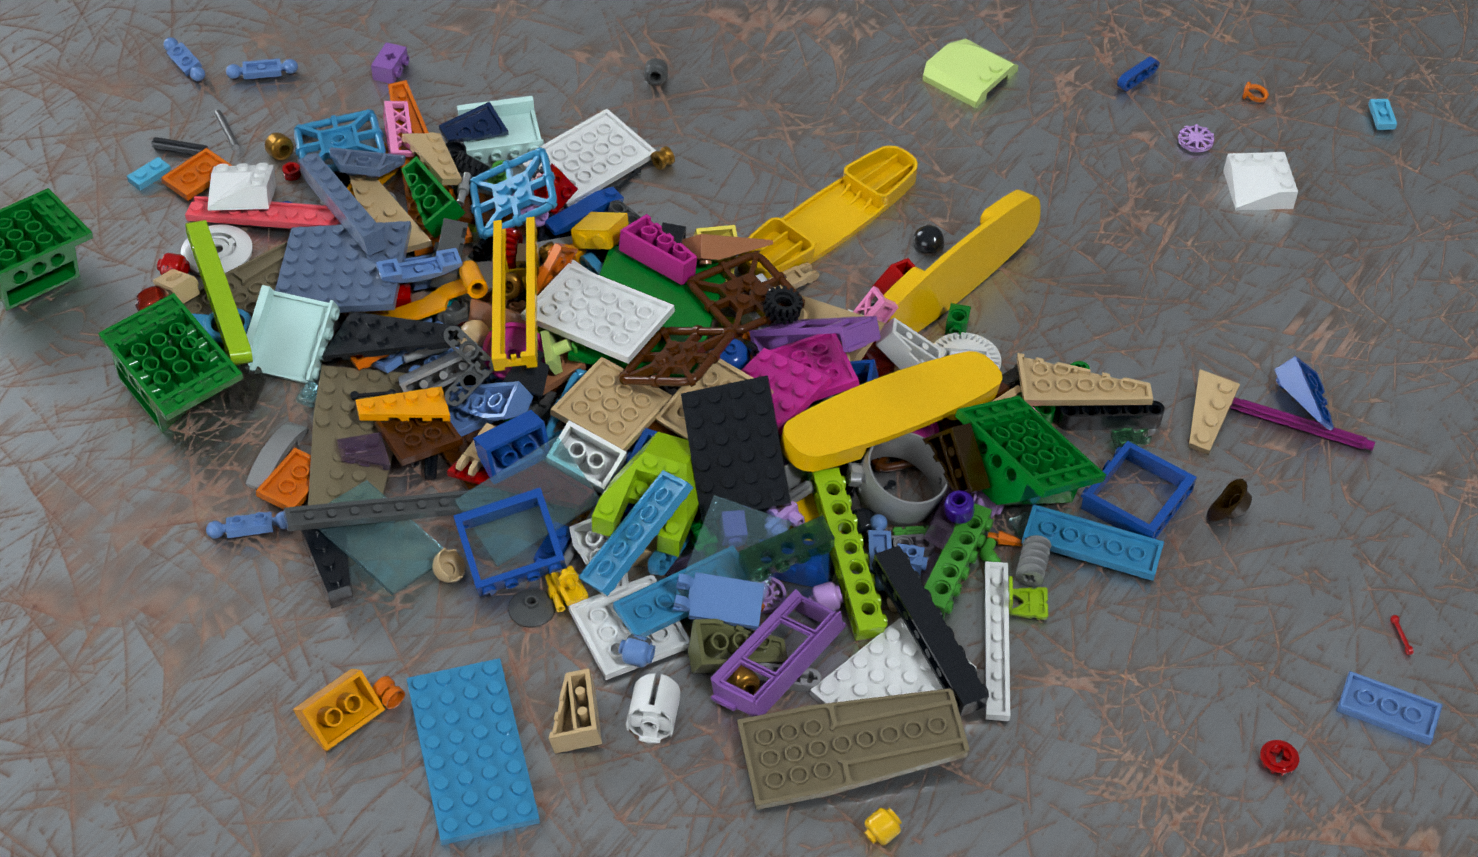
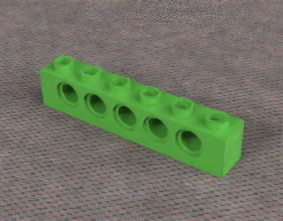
M974 503L975 511L972 519L967 523L955 524L924 588L930 591L932 601L936 608L938 607L941 610L943 619L946 614H951L954 606L953 599L954 597L958 598L962 590L961 582L962 580L966 581L969 576L970 563L974 565L978 556L977 549L978 547L982 548L986 539L984 534L986 531L990 532L994 522L991 519L992 509Z

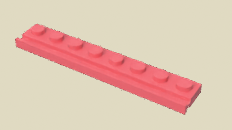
M194 196V202H191L185 214L187 221L206 220L209 223L289 229L293 227L341 224L325 205L271 202L269 209L208 211L209 197Z

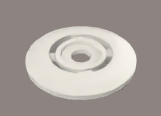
M230 225L208 226L215 247L223 248L218 253L224 273L249 261L253 252V245L246 232ZM187 238L181 247V255L185 256L186 260L189 261V270L200 275Z
M959 332L947 334L934 342L935 345L942 349V357H945L947 354L952 355L967 351L979 352L986 355L1001 369L1000 352L992 342L980 335L962 332L961 335H958Z

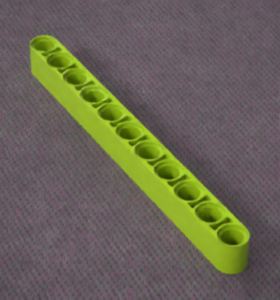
M207 221L185 223L187 238L226 354L235 365L253 362L251 347Z

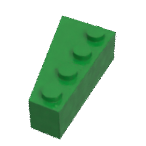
M417 156L401 168L407 185L412 192L413 200L418 207V212L423 219L422 222L434 238L441 234L444 218L457 221L465 214V211Z

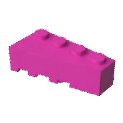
M648 214L620 230L619 250L680 285L685 284L690 276L695 275L697 256L682 243H676L674 236L670 233L666 234L663 232L662 226L658 223H653Z

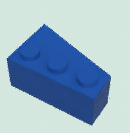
M759 541L755 564L760 576L774 577L778 580L809 587L832 582L835 569L826 541Z

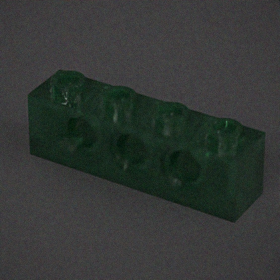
M822 515L739 551V562L749 581L762 582L775 572L783 573L796 563L803 564L808 562L814 555H824L830 552L834 547L835 538ZM805 539H811L814 542V544L806 545L803 543V541ZM790 548L793 550V553L785 554L782 550ZM769 557L772 559V562L766 564L761 559Z

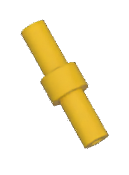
M546 574L545 579L548 585L547 592L549 597L553 599L556 611L563 612L565 605L562 596L553 582L551 574Z

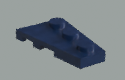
M490 101L439 125V130L447 142H465L508 135L506 126Z

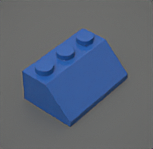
M532 410L473 438L477 455L494 485L545 460L550 452L545 422Z

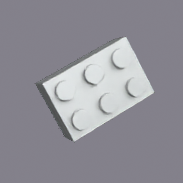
M569 420L546 459L547 464L597 493L603 494L612 479L626 463L627 452Z

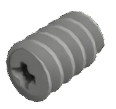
M1033 535L1023 541L1016 577L1024 585L1038 587L1044 582L1045 570L1051 549V542L1047 538Z

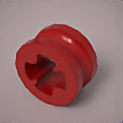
M288 162L283 165L284 179L295 181L301 177L299 164Z

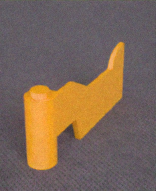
M467 260L462 262V266L458 269L461 279L444 284L426 297L397 307L395 310L368 311L365 313L420 320L445 311L450 299L466 293L475 299L482 298L488 291V285L477 263Z

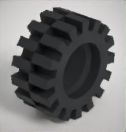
M459 151L454 160L457 168L469 172L474 177L491 168L462 151Z
M776 286V289L773 287L770 291L768 290L763 305L765 316H770L769 320L771 321L775 319L777 324L780 321L783 322V325H786L787 321L789 324H792L793 321L796 322L798 317H800L803 306V298L799 296V292H793L794 289L791 287L788 290L787 286H783V289L780 286ZM778 303L785 304L789 307L781 306Z

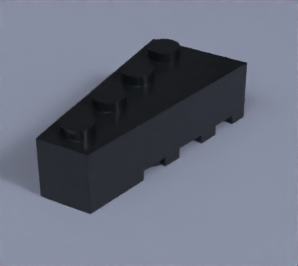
M337 526L301 530L303 543L331 609L353 602L347 527Z

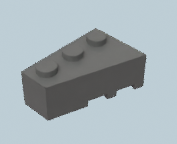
M444 218L439 242L435 241L432 257H436V251L457 248L461 258L468 223ZM459 268L442 276L432 278L430 286L439 288L444 284L457 280Z

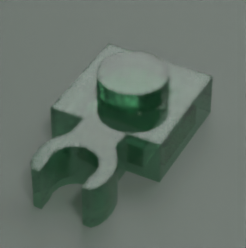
M1133 427L1115 429L1111 431L1110 435L1116 450L1118 447H1123L1127 441L1138 446L1139 444H1150L1152 436L1144 437L1148 436L1149 429L1147 428L1140 429L1137 432H1134Z

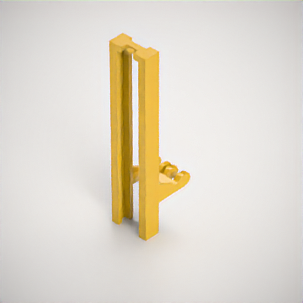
M535 217L526 218V268L508 269L506 260V229H502V220L493 221L492 363L494 371L505 370V367L526 365L527 368L538 367L537 277L540 264L537 254ZM506 272H514L522 277L523 286L526 289V351L520 353L521 358H517L516 354H511V359H507L505 354Z

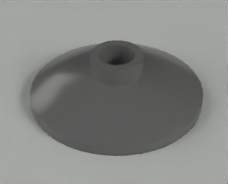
M540 589L520 591L511 599L509 604V614L512 620L518 625L528 628L546 624L555 613L553 599H550L547 592Z

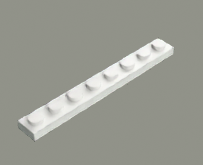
M985 561V685L989 692L985 705V720L1009 721L1008 563Z

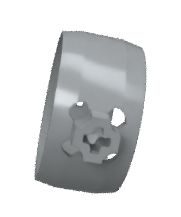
M908 433L869 447L860 463L849 462L847 465L846 484L855 487L857 497L865 509L872 511L874 515L881 514L885 516L888 525L905 527L924 521L936 510L948 487V482L943 475L945 471L940 462L934 460L933 456L935 454L930 445H925L922 440L924 437L915 433ZM880 457H896L910 462L920 469L928 479L932 488L933 498L923 502H910L891 495L875 479L870 461Z

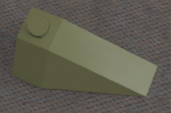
M719 619L693 620L688 648L691 673H715L754 632L745 630L744 627L739 625L725 624L724 621ZM769 635L748 659L758 664L784 663L788 659L785 640Z

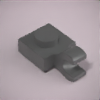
M553 391L546 393L540 403L536 404L533 402L528 411L532 410L545 422L551 416L550 410L554 406V401L556 400L554 397H556L557 393Z

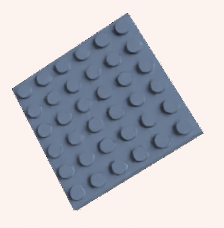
M377 222L382 229L387 248L370 256L363 251L341 224L291 228L275 291L327 303L333 300L339 306L340 313L395 310L400 283L383 281L376 262L395 258L398 263L405 262L412 229L411 222Z

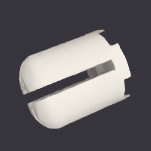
M648 673L639 678L635 683L626 720L627 731L630 728L634 734L638 735L639 741L660 743L661 739L673 734L681 692L677 682L664 674H661L657 696L655 688L656 673Z

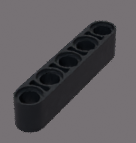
M1154 400L1152 405L1061 406L1057 424L1066 431L1156 429L1161 425L1165 407L1161 402Z

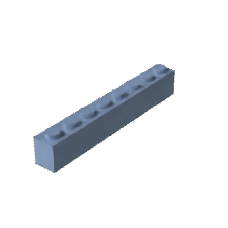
M315 152L298 159L303 179L363 251L370 256L386 249L381 227L321 157Z

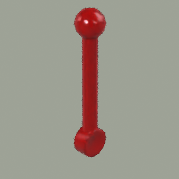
M1392 615L1390 621L1397 628L1405 646L1406 654L1413 655V647L1409 645L1399 624V617Z

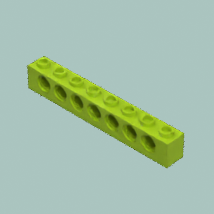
M839 467L812 472L810 481L815 488L814 492H812L855 641L875 638L880 633H884L888 622L886 615L882 614L881 597L875 591L874 574L869 571L868 554H864L863 537L861 534H858L857 517L855 514H852L851 497L846 494L845 477L841 476ZM863 611H868L871 615H867Z

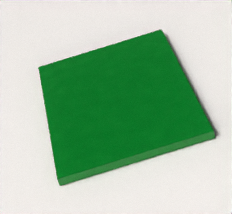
M615 245L608 251L599 274L600 276L674 305L675 312L662 327L712 326L714 316L705 310V306L690 290L687 282L683 285L676 283L621 252L619 246ZM697 262L695 274L717 266L718 263L712 262V265H699V262ZM719 273L702 281L722 284L726 282V278ZM703 291L710 300L718 301L721 299L718 293ZM670 335L669 337L672 341L685 342L689 336ZM702 336L698 342L706 341L708 336ZM663 338L651 352H661L666 345ZM579 346L577 347L578 353L575 354L573 350L568 353V360L594 365L603 357L623 369L628 365V363L589 347L584 350V347ZM641 362L635 370L647 366L651 362ZM696 363L689 371L691 374L699 366V363ZM670 374L669 377L684 378L685 376L684 374Z

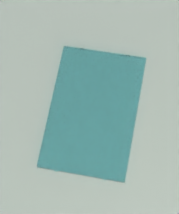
M557 436L460 496L455 502L463 513L541 487L556 531L597 505L599 496L570 455L568 449L565 448ZM540 506L473 527L475 533L487 549V553L491 555L498 567L549 535Z
M366 480L329 503L387 497ZM412 519L318 528L392 596L433 570V559L443 549L437 541Z
M714 495L685 574L694 578L695 572L763 583V605L791 522ZM679 589L677 595L688 598L689 590ZM744 628L745 630H749V631H752V632H753V630H754V629Z

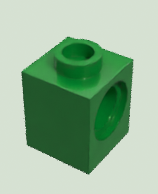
M950 304L945 335L959 332L958 335H961L962 332H967L971 306Z

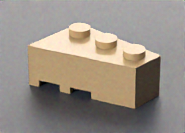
M590 669L566 673L559 697L558 711L555 712L553 730L549 735V741L555 754L602 744L596 689Z

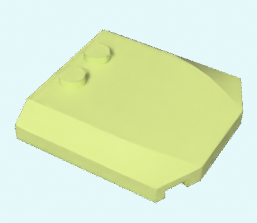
M967 39L947 44L926 62L923 81L977 108L986 100L987 93L1003 79L1008 80L1018 71L1019 65Z

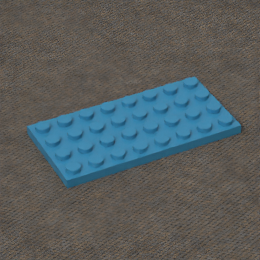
M500 658L406 678L441 846L539 824V814Z

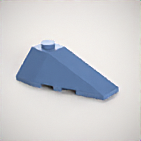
M519 381L481 384L462 405L452 408L487 420L509 419L527 412L533 396ZM457 386L460 390L457 393H450V401L456 400L458 402L460 400L459 394L463 391L466 395L468 391L464 390L462 386Z

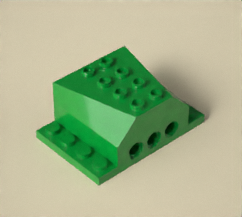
M49 188L0 209V300L6 311L80 277L75 246L93 239V233Z
M175 293L98 333L102 342L111 352L118 378L162 433L193 406L243 379L241 371Z
M1020 396L960 408L955 414V417L963 425L971 423L991 488L982 490V492L996 505L1072 503L1079 488L1101 483L1106 477V474Z

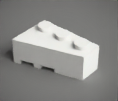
M896 318L891 319L883 326L880 331L881 339L876 341V346L900 370L942 357V349Z

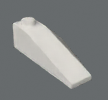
M592 518L569 527L573 546L582 557L586 566L609 538V536L592 532ZM628 572L608 597L629 589Z

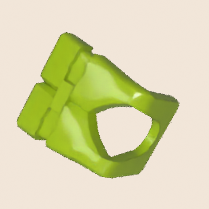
M1009 576V614L1027 619L1047 620L1048 589L1046 587L1013 589V576ZM1013 597L1023 602L1018 607L1012 608Z

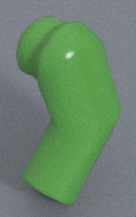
M990 537L986 538L980 551V557L984 562H1001V559L997 557V553L994 551L996 541Z

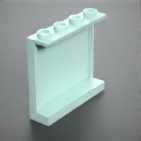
M533 96L490 101L506 126L508 135L463 142L466 146V154L482 163L512 160L544 145L534 111ZM487 102L457 105L458 116Z
M262 285L246 334L251 347L253 362L239 366L246 371L315 386L316 381L320 379L322 355L327 349L328 342L333 337L334 322L339 318V306L333 300L327 303L277 292L269 286Z

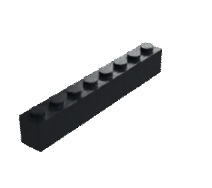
M900 546L876 553L872 563L873 570L942 688L953 690L960 717L985 708L989 697L986 685L982 684L977 677L975 667L967 660L964 648L958 645L955 640L952 628L946 625L941 610L938 607L936 608L930 591L925 589L921 583V577L911 566L907 553H904Z

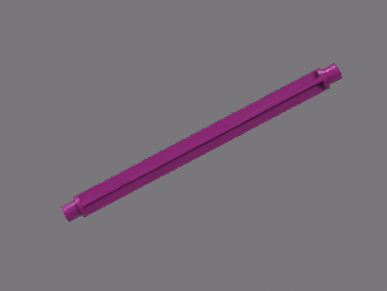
M1235 397L1230 409H1236L1246 414L1287 425L1291 428L1333 441H1339L1362 450L1368 449L1372 451L1375 445V441L1368 440L1367 437L1335 427L1330 431L1319 422Z

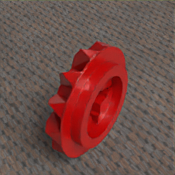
M1271 740L1262 746L1259 760L1263 762L1264 768L1271 770L1272 774L1277 772L1283 776L1285 773L1292 774L1298 767L1299 754L1291 744L1282 740ZM1283 753L1282 760L1277 763L1275 761L1276 757Z

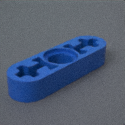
M1151 56L1122 74L1117 82V86L1125 92L1129 91L1153 75L1159 67V61Z

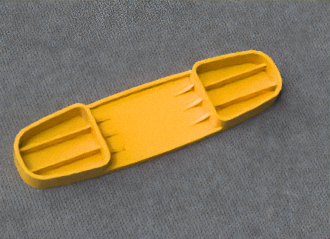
M891 145L882 146L845 166L843 177L804 201L784 217L770 218L748 237L773 240L772 245L738 254L737 257L754 251H760V254L764 255L779 272L807 262L812 264L869 225L915 184L918 167L916 158L906 150ZM752 261L737 266L738 271L742 275L749 273ZM758 262L755 276L763 273L767 279L773 277Z
M1016 189L986 208L981 215L980 226L955 244L926 270L918 267L911 268L883 295L886 299L894 301L899 307L886 323L896 318L918 333L947 312L951 303L957 304L1033 235L1040 221L1041 214L1038 197Z
M967 351L923 362L876 378L831 397L788 420L784 425L780 439L782 453L796 468L809 472L824 470L862 459L866 449L906 435L944 418L958 420L955 417L958 409L991 402L998 393L1003 379L1002 372L986 355Z

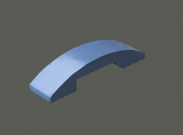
M457 248L436 251V257L398 263L396 258L376 262L381 279L394 283L418 282L436 278L456 270L463 264Z

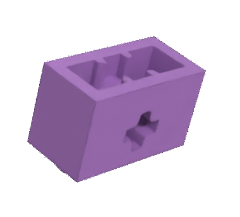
M386 42L371 64L373 80L390 84L395 83L397 78H400L404 67L409 64L410 58L407 54V47Z

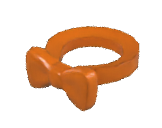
M1247 82L1242 99L1248 96L1255 102L1263 103L1267 100L1269 94L1261 85ZM1249 90L1260 91L1263 94V98L1255 97Z

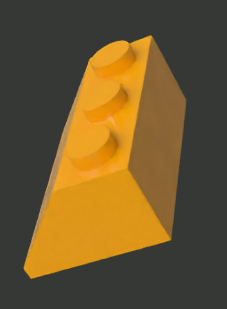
M350 669L292 710L309 735L325 751H328L383 712L385 708L362 670Z

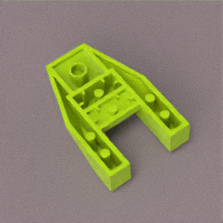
M657 432L615 475L599 498L592 514V532L610 537L619 526L628 502L636 505L662 471H666L688 482L693 487L687 498L679 505L673 516L668 519L657 535V551L679 557L699 507L689 441Z

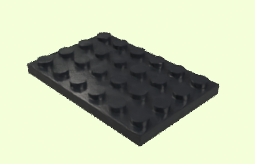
M768 375L681 393L702 522L707 523L720 520L721 512L744 511V515L791 506Z

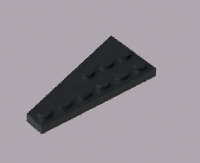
M351 311L322 355L324 362H329L337 357L347 360L355 355H363L365 358L396 354L399 350H406L407 353L415 352L416 348L427 347L428 350L451 348L444 340V331L449 326L455 325ZM450 331L448 333L450 335L449 340L454 339L458 341V332L452 333Z

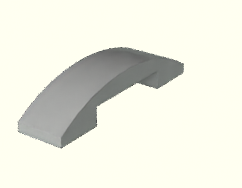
M290 421L282 425L269 438L256 458L248 475L246 486L258 489L284 460L293 445L299 446L308 433L309 428Z

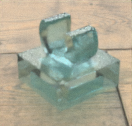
M308 381V384L306 383L296 397L297 404L314 409L318 384Z

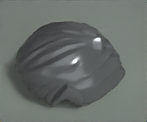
M455 300L445 311L436 314L435 321L461 327L469 321L470 307L464 301L460 304Z

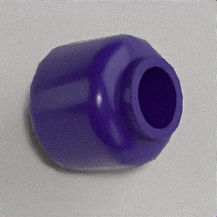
M961 490L953 491L946 497L945 513L951 522L955 524L967 523L974 516V500L968 492Z

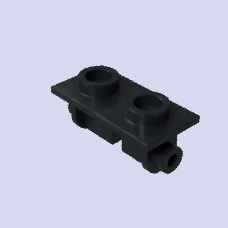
M493 236L488 237V239H481L477 245H474L468 258L479 262L488 261L493 255Z

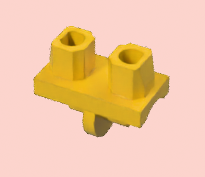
M572 565L561 572L551 573V578L567 606L589 598Z

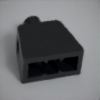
M538 350V367L527 368L526 365L513 366L503 381H519L533 396L532 402L536 404L540 403L549 370V365L542 362L544 353Z

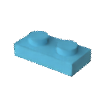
M1370 99L1368 106L1377 130H1395L1397 121L1389 99Z
M157 157L127 175L129 183L141 191L170 172L171 166Z

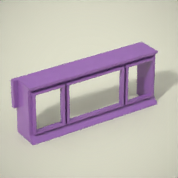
M877 316L799 319L796 322L793 321L792 324H789L787 321V324L783 325V322L761 330L749 331L751 341L757 345L759 352L763 348L772 350L817 334L836 333L839 341H842L844 352L855 351L881 339Z
M795 589L711 677L714 693L711 696V700L733 712L738 709L750 716L766 714L846 627V623L842 622L841 611L836 612L802 596ZM796 609L797 612L821 624L814 630L787 616ZM780 623L809 636L776 672L748 659ZM741 665L768 678L767 682L754 695L726 682Z

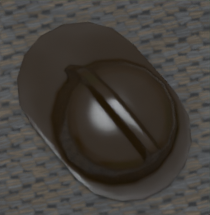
M1236 479L1229 483L1208 509L1207 518L1212 522H1217L1226 517L1237 518L1243 515L1249 509L1252 501V496L1247 491V482L1243 479Z

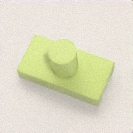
M545 329L540 332L545 363L549 365L551 371L556 375L563 372L560 355L571 351L572 346L568 338L557 342L553 334Z

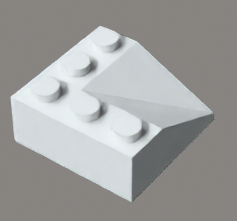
M1285 152L1227 154L1223 172L1236 211L1294 208L1298 190Z
M240 163L236 166H228V164L214 166L210 180L208 211L269 209L276 189L274 165H268V163H259L257 165Z

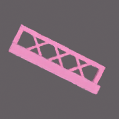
M384 101L383 120L388 154L414 157L415 154L410 150V145L408 143L405 144L402 138L398 136L400 132L403 134L412 133L408 102ZM393 108H404V110L399 113ZM400 119L405 123L403 125H399L398 123H396V121ZM404 145L409 150H399L398 148Z
M873 286L853 312L857 314L864 312V316H877V320L886 324L899 307L894 301L886 299L880 290ZM876 295L878 301L874 306H871V301Z

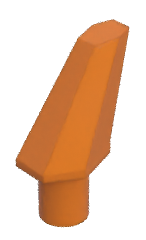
M1000 530L999 533L988 532V537L995 539L998 544L1023 545L1021 543L1022 539Z

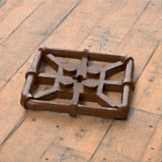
M760 251L747 253L727 262L721 261L717 266L690 276L687 280V286L703 303L705 310L711 313L724 328H733L736 336L762 325H770L775 322V319L773 321L769 320L770 316L766 317L765 312H763L765 297L769 289L781 285L782 287L787 286L788 290L790 287L793 288V292L797 291L788 282L786 275L783 272H779L764 255L760 254ZM752 261L749 273L736 277L729 270ZM758 262L774 278L761 282L755 276ZM719 273L727 280V282L722 284L702 281ZM703 291L718 293L723 299L718 301L710 300ZM803 298V299H802V301H803V306H802V308H804V306H805V299ZM778 303L781 306L789 307L785 304ZM730 306L737 313L735 322L732 324L720 309ZM756 311L760 318L740 325L743 315Z
M695 325L693 327L665 328L663 326L619 374V381L623 385H651L653 388L689 385L693 387L708 369L719 361L720 355L735 338L736 332L731 327L713 328ZM684 335L689 337L685 342L672 341L669 336ZM702 336H715L706 341L698 342ZM663 338L666 342L661 352H651ZM641 362H651V364L635 370ZM696 363H701L694 374L689 372ZM670 374H684L685 377L679 378L669 376Z

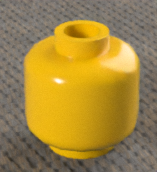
M878 808L865 820L867 830L864 834L873 844L878 842L881 845H887L900 834V824L902 822L892 809Z

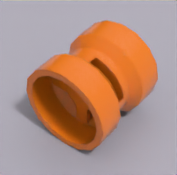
M389 676L381 677L372 687L377 697L382 699V704L387 709L397 707L405 698V691L401 687L395 686V681Z

